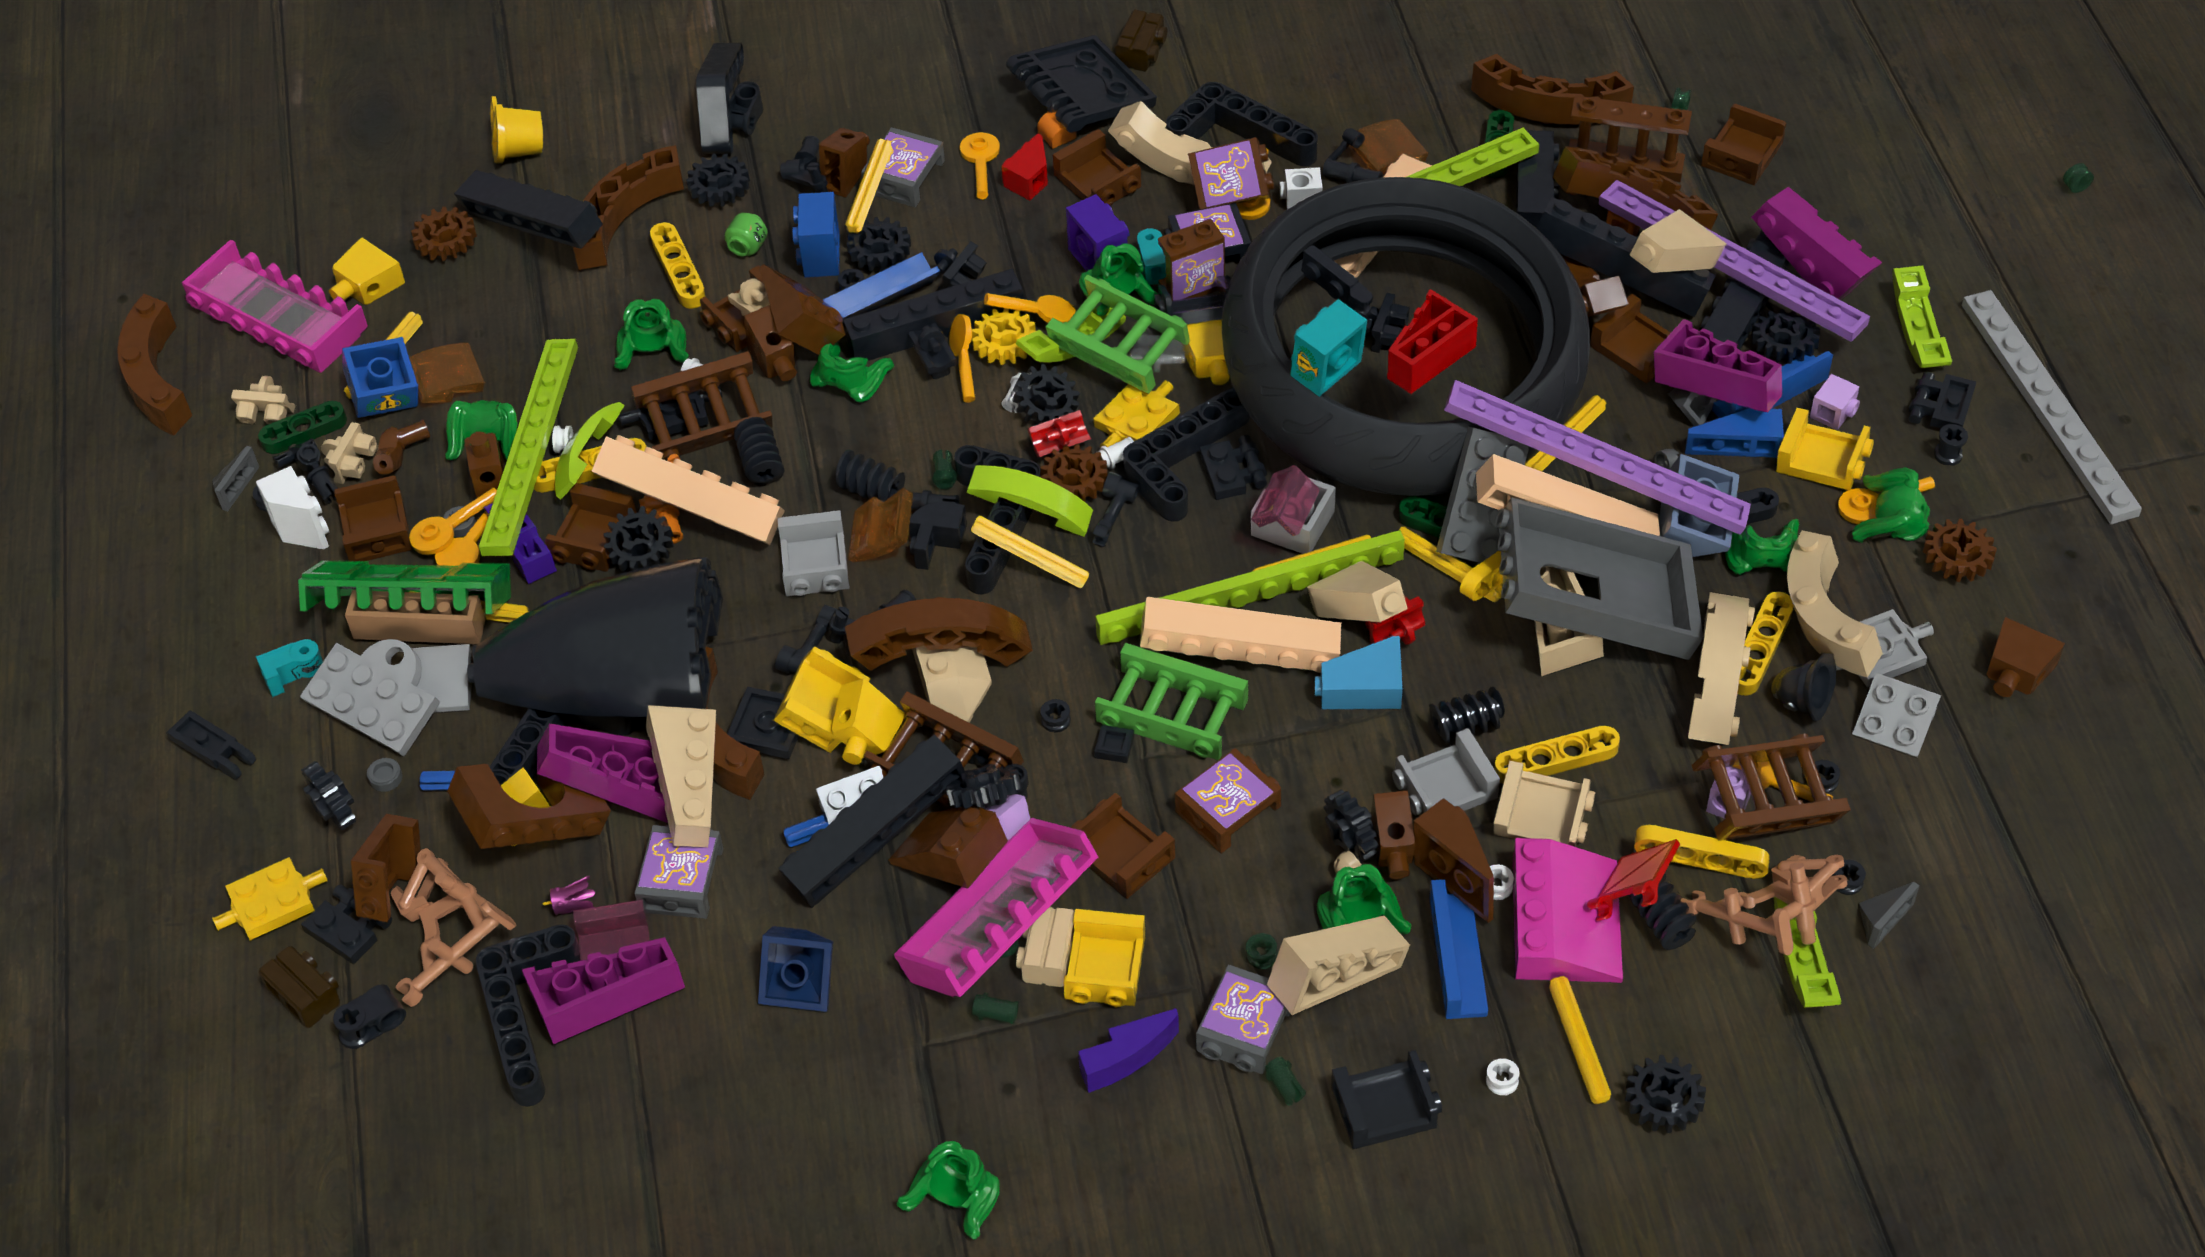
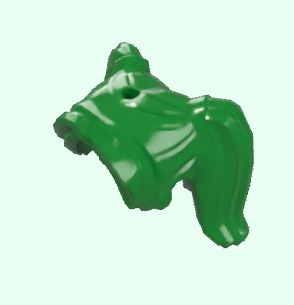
M1127 243L1117 247L1107 245L1102 250L1093 269L1082 273L1079 279L1080 287L1086 297H1088L1084 278L1087 274L1096 279H1104L1112 287L1128 295L1135 290L1146 303L1154 305V294H1158L1151 288L1141 273L1144 271L1139 251L1136 247ZM1099 302L1095 307L1096 314L1099 316L1107 315L1110 307Z
M638 299L630 302L624 311V326L621 327L617 335L615 368L619 370L626 369L632 360L633 351L656 352L667 346L670 348L673 358L678 362L684 363L689 358V354L686 352V332L681 322L670 318L669 309L660 299H652L646 302Z
M837 342L834 345L829 343L821 348L818 361L811 372L810 384L814 387L835 386L848 392L849 396L856 402L868 401L875 394L886 374L894 368V363L890 358H883L868 367L866 366L867 358L854 357L845 360L839 357L840 346Z
M480 400L473 403L455 401L447 413L448 450L445 454L446 459L453 460L458 458L463 451L464 440L475 432H484L486 434H496L498 442L501 443L503 456L507 460L518 425L513 406L509 403H500L498 401Z
M1904 467L1889 470L1876 476L1865 475L1863 477L1865 487L1881 493L1876 501V518L1863 521L1855 526L1852 532L1854 540L1862 543L1868 537L1893 532L1891 533L1892 538H1903L1905 541H1913L1919 539L1928 531L1930 524L1927 519L1930 515V508L1918 489L1919 474L1915 470Z
M1793 519L1783 526L1781 535L1767 538L1760 537L1750 525L1746 526L1741 533L1742 535L1732 532L1731 547L1725 552L1728 567L1738 575L1750 572L1753 568L1761 567L1780 568L1787 572L1790 554L1798 538L1799 520Z
M1363 864L1354 869L1348 866L1339 870L1334 878L1331 891L1320 895L1317 902V914L1323 929L1385 916L1400 934H1409L1411 931V923L1403 918L1393 890L1384 881L1378 869L1371 864Z
M946 1141L932 1150L928 1159L918 1170L908 1192L898 1198L897 1207L909 1212L916 1208L927 1194H930L938 1201L949 1206L966 1208L963 1223L964 1232L971 1239L976 1240L980 1236L981 1225L989 1216L999 1196V1179L984 1169L980 1156L974 1150L961 1147L960 1143L955 1141Z

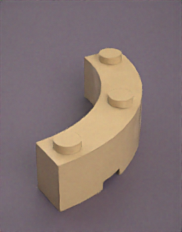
M1142 101L1121 108L1108 130L1117 140L1118 144L1154 170L1178 182L1194 185L1188 153L1213 147L1205 141L1188 135L1178 136L1165 128L1167 124L1149 110ZM1270 159L1264 162L1266 173L1272 163Z
M1802 530L1790 554L1787 571L1789 593L1801 629L1817 652L1820 654L1821 652L1834 654L1836 666L1868 678L1883 654L1875 627L1850 618L1829 600L1827 592H1829L1830 581L1839 564L1831 536Z
M1709 593L1698 677L1704 678L1702 693L1694 694L1688 730L1689 739L1729 745L1730 736L1737 737L1740 717H1734L1741 666L1748 667L1751 647L1744 646L1747 626L1752 627L1755 612L1754 607H1749V598Z

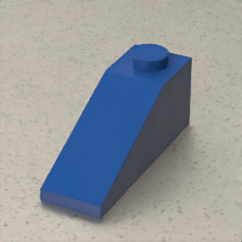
M1748 408L1689 428L1685 444V454L1778 458V450L1784 438L1782 409H1770L1767 413Z

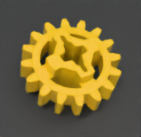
M1004 308L1003 313H999L996 309H992L993 315L989 316L983 313L982 321L974 322L975 329H972L973 349L978 351L980 358L988 356V363L998 359L1000 365H1004L1005 360L1009 359L1015 364L1016 357L1018 356L1023 359L1027 358V353L1017 346L1016 342L1017 339L1036 332L1035 322H1030L1028 314L1021 317L1018 310L1009 313V309Z

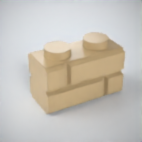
M1049 907L1023 933V938L1027 939L1026 946L1019 947L1016 967L1022 968V978L1025 983L1040 985L1045 983L1048 986L1056 987L1064 986V976L1067 975L1074 936L1073 919L1075 912L1073 909H1053Z

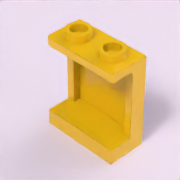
M1796 408L1778 450L1776 472L1850 491L1854 480H1860L1865 467L1864 457L1869 458L1873 449L1874 440L1869 439L1871 427L1864 425L1860 436L1808 424L1809 410Z
M813 647L802 659L773 721L831 753L841 743L831 730L841 685L863 678L869 682L870 678L862 674L858 668L848 666L836 659L830 652Z
M1075 909L1073 919L1074 936L1068 972L1064 976L1063 982L1065 999L1073 1000L1077 1003H1107L1114 1007H1122L1124 1005L1135 1006L1145 941V916Z

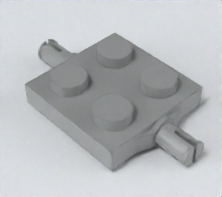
M1894 609L1860 621L1863 624L1875 627L1883 653L1868 678L1859 675L1866 687L1871 686L1875 673L1893 678L1926 665L1927 656L1919 646L1918 640L1934 634L1930 622H1925L1911 628L1901 621Z

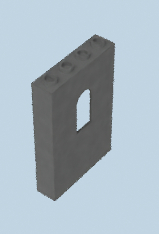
M1511 497L1505 509L1501 508L1498 512L1496 527L1499 528L1498 550L1501 551L1499 572L1503 575L1501 597L1505 599V613L1687 660L1691 658L1703 640L1691 544ZM1550 566L1597 578L1600 600L1549 586L1541 578L1540 569Z

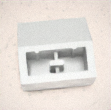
M290 466L256 481L270 520L282 542L318 549L329 547L325 534L330 533L324 518L322 516L318 517V514L322 513V509L315 496H308V493L311 491L303 475L297 477Z

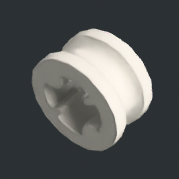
M554 426L552 443L555 453H560L561 450H564L569 440L574 436L571 426H566L565 429H561L560 426Z
M1500 864L1492 865L1490 868L1494 878L1501 879L1502 886L1494 885V899L1502 900L1512 893L1514 876L1512 871L1506 866Z
M1497 1059L1488 1065L1486 1084L1493 1093L1509 1095L1517 1089L1519 1084V1068L1514 1062L1508 1059ZM1502 1072L1508 1073L1509 1080L1506 1077L1504 1081L1497 1080V1073L1500 1076Z

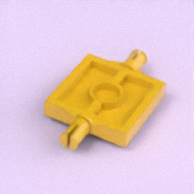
M1164 380L1156 390L1148 394L1128 384L1093 418L1095 428L1109 435L1100 444V447H1109L1127 437H1131L1133 441H1136L1175 419L1180 414L1179 404L1165 398L1174 389L1173 385L1169 381L1167 383V380Z
M290 857L226 885L225 887L231 898V910L212 917L218 931L238 922L245 929L249 940H252L314 912L315 910L310 901L309 889L328 882L322 868L303 877L302 874L295 870Z

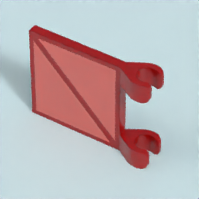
M1675 839L1621 857L1599 897L1591 899L1587 903L1589 910L1598 909L1596 920L1602 921L1610 918L1613 912V900L1626 895L1634 894L1635 896L1642 894V907L1655 904L1658 900V884L1680 846L1679 841Z

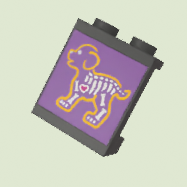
M891 127L883 140L888 139L891 142L892 151L875 196L916 208L920 201V185L934 164L942 166L945 162L943 142ZM869 161L861 171L862 178L864 176Z
M669 825L652 826L635 890L636 901L641 913L707 919L710 909L707 894L717 855H722L724 849L720 831L710 829L708 848L673 846Z
M1228 964L1196 1032V1050L1208 1059H1220L1234 1064L1238 1069L1245 1072L1264 1073L1266 1057L1283 1019L1291 1014L1267 986L1269 978Z

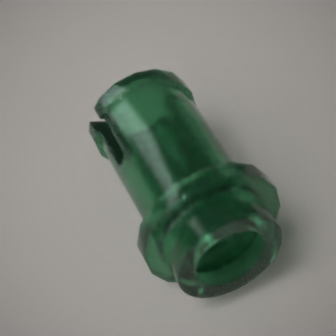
M938 450L933 454L935 472L932 475L934 484L940 489H950L957 480V473L953 470V456L948 450H945V459H943L942 450Z
M984 992L983 995L976 994L972 1015L978 1016V1020H983L985 1017L1014 1024L1018 1014L1019 1002L989 997L987 992Z
M1277 1057L1265 1066L1267 1072L1265 1077L1267 1080L1273 1081L1284 1098L1285 1103L1292 1105V1098L1297 1103L1306 1095V1091L1291 1071V1062L1284 1060L1283 1057Z

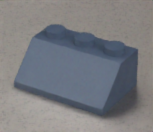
M1683 454L1679 455L1669 469L1737 498L1739 474ZM1661 502L1659 515L1661 537L1691 544L1692 557L1726 552L1730 549L1732 531Z

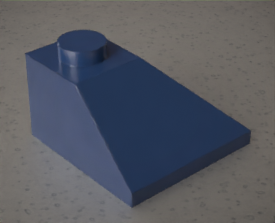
M772 926L762 937L758 1004L827 1012L829 1007L833 941L808 930Z

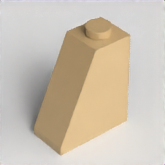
M1679 209L1642 231L1630 256L1653 273L1712 269L1715 267L1727 243Z
M1363 561L1307 587L1315 615L1318 617L1382 622L1408 609L1400 580Z

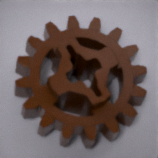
M444 206L441 212L431 209V215L422 214V222L415 221V229L411 230L415 249L420 250L421 256L429 254L431 260L441 256L442 261H445L448 255L457 258V252H468L466 245L473 246V238L477 237L473 218L468 217L467 211L459 213L457 207L447 211L446 206Z
M1076 444L1074 449H1069L1067 445L1063 446L1062 452L1053 449L1052 458L1045 457L1044 465L1040 467L1041 478L1065 488L1085 503L1087 496L1096 499L1097 491H1103L1108 476L1107 461L1102 460L1101 453L1092 454L1091 446H1088L1085 450H1080V444Z
M1960 518L1957 524H1953L1949 519H1946L1944 527L1936 523L1933 531H1928L1923 547V553L1926 554L1925 562L1934 563L1933 572L1944 571L1943 578L1945 579L1950 575H1954L1957 582L1961 581L1962 576H1966L1970 582L1974 581L1975 574L1984 577L1986 570H1991L1997 551V548L1993 546L1994 538L1985 537L1986 528L1975 529L1976 522H1971L1968 526L1964 525L1963 519Z

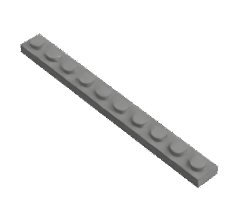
M1992 290L1964 297L1962 307L2108 522L2114 524L2139 517L2142 510L2141 506Z

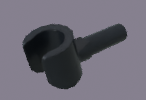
M1353 128L1346 129L1342 135L1343 141L1328 158L1335 161L1350 145L1354 148H1359L1364 143L1365 136Z

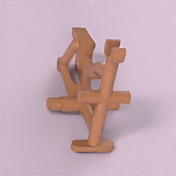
M427 848L422 849L418 853L416 858L418 864L405 890L403 891L400 887L396 886L391 891V896L400 914L411 922L421 918L425 934V942L420 947L424 971L413 980L404 978L396 985V989L405 995L402 1001L410 1007L420 1002L423 997L421 991L451 965L464 974L470 973L473 969V963L463 955L499 924H502L509 930L516 927V923L510 916L477 894L476 888L472 884L463 883L448 868L446 861L436 858L434 853ZM427 870H429V872H428V874H427V876H426V878H425V880H424V882H423V884H422V886H421V888H420V890H419L417 896L414 897L415 894H416V892H417V890H418V888H419V886H420V884H421V882H422V880H423V878H424V876H425V874H426V872H427ZM435 884L442 887V890L448 894V896L435 903L427 901ZM460 907L464 908L474 928L452 947H449L440 939L438 919Z
M1794 855L1787 860L1781 861L1771 869L1773 884L1763 889L1747 894L1745 892L1738 893L1736 888H1728L1724 890V899L1717 902L1706 900L1704 892L1694 890L1692 892L1693 900L1681 898L1680 903L1688 905L1689 910L1687 914L1693 913L1696 915L1701 912L1728 921L1733 944H1743L1746 942L1744 927L1775 936L1779 952L1790 955L1794 948L1790 920L1796 917L1797 927L1803 944H1813L1816 942L1814 911L1837 889L1845 888L1848 885L1846 876H1832L1839 868L1844 866V858L1841 855H1832L1826 859H1806L1804 856ZM1820 869L1813 877H1807L1805 870ZM1773 897H1777L1788 904L1782 909H1776L1774 914L1766 919L1741 911L1742 906L1751 909L1757 903Z

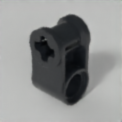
M746 81L737 85L730 98L732 129L743 131L746 135H751L764 109L759 86L754 82Z
M381 984L372 987L365 994L339 1007L334 1013L333 1021L335 1027L339 1030L341 1044L350 1049H358L383 1033L398 1027L405 1020L406 1011L387 985ZM345 1014H347L349 1018V1021L347 1022L345 1019ZM355 1031H359L360 1038H357Z

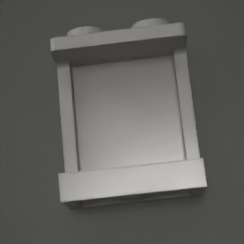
M840 510L777 518L782 552V576L786 596H802L811 593L850 589Z
M1469 728L1457 732L1456 744L1408 763L1403 755L1396 757L1395 770L1392 772L1393 780L1399 790H1408L1410 809L1415 816L1422 815L1443 798L1453 806H1458L1464 811L1498 798L1500 778Z

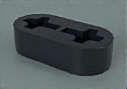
M1757 488L1737 493L1738 499L1751 504L1747 524L1770 519L1776 514L1779 497L1775 491L1769 488Z

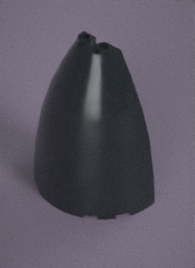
M707 557L692 558L652 565L598 579L558 595L516 618L481 643L473 645L474 663L468 664V680L470 683H475L477 696L554 713L584 716L647 717L648 705L706 709L711 671L705 648L706 640L709 636L718 635L723 603L722 591L716 571H711V561Z

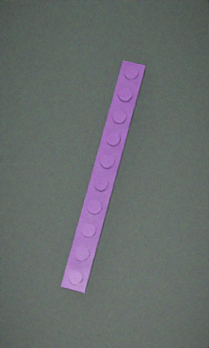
M1618 180L1599 196L1600 206L1644 230L1675 212ZM1709 230L1727 243L1714 268L1850 342L1868 325L1869 315Z
M1457 380L1454 381L1450 388L1444 411L1739 535L1746 528L1750 503Z

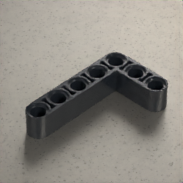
M713 43L697 74L696 88L703 155L733 153L730 93L744 65L742 43Z
M1218 82L1203 84L1166 119V129L1178 136L1185 134L1199 139L1214 124H1217L1245 139L1256 137L1260 145L1265 144L1268 151L1296 165L1310 166L1317 160L1318 135L1316 131Z
M1234 387L1225 390L1124 448V477L1127 481L1139 485V493L1164 519L1171 522L1180 521L1188 513V489L1169 468L1200 451L1199 446L1212 444L1249 422L1251 417L1241 403Z
M974 445L962 446L955 452L957 480L964 486H969L976 465L1005 467L1041 477L1039 465L1031 460ZM999 497L987 519L1021 536L1033 509ZM978 536L965 562L969 590L980 595L991 592L995 588L1012 553Z
M529 708L490 765V769L500 785L523 767L531 779H533L537 773V746L549 723L568 726L571 721L615 735L624 736L637 729L638 719L637 717L584 716L554 713Z
M563 924L488 946L482 949L476 957V966L505 1075L515 1101L525 1107L534 1106L543 1099L545 1086L517 985L526 982L522 969L535 967L537 971L551 968L552 962L566 960L567 964L580 961L581 950L575 932L571 927ZM515 1023L514 1025H512V1026H510V1027H506V1026L509 1025V1024ZM519 1052H523L522 1054H520V1055H518V1056H514L515 1054H517V1053H519ZM531 1081L530 1084L521 1086L523 1083Z

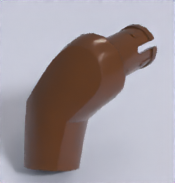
M424 420L400 429L391 426L382 432L377 453L373 460L376 472L379 474H389L397 470L402 465L405 446L425 438H430Z

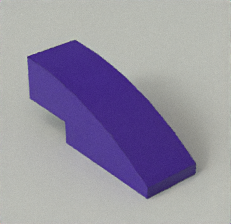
M493 503L484 507L488 517ZM526 514L514 553L510 557L526 582L530 584L556 572L557 569L550 550L539 537L536 526Z
M1175 1008L1109 1028V1042L1078 1051L1079 1068L1088 1093L1109 1086L1131 1075L1166 1048L1179 1033L1177 1009Z

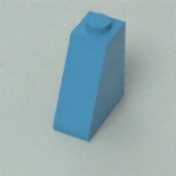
M1400 636L1387 638L1321 663V676H1315V696H1321L1322 709H1401L1402 670Z

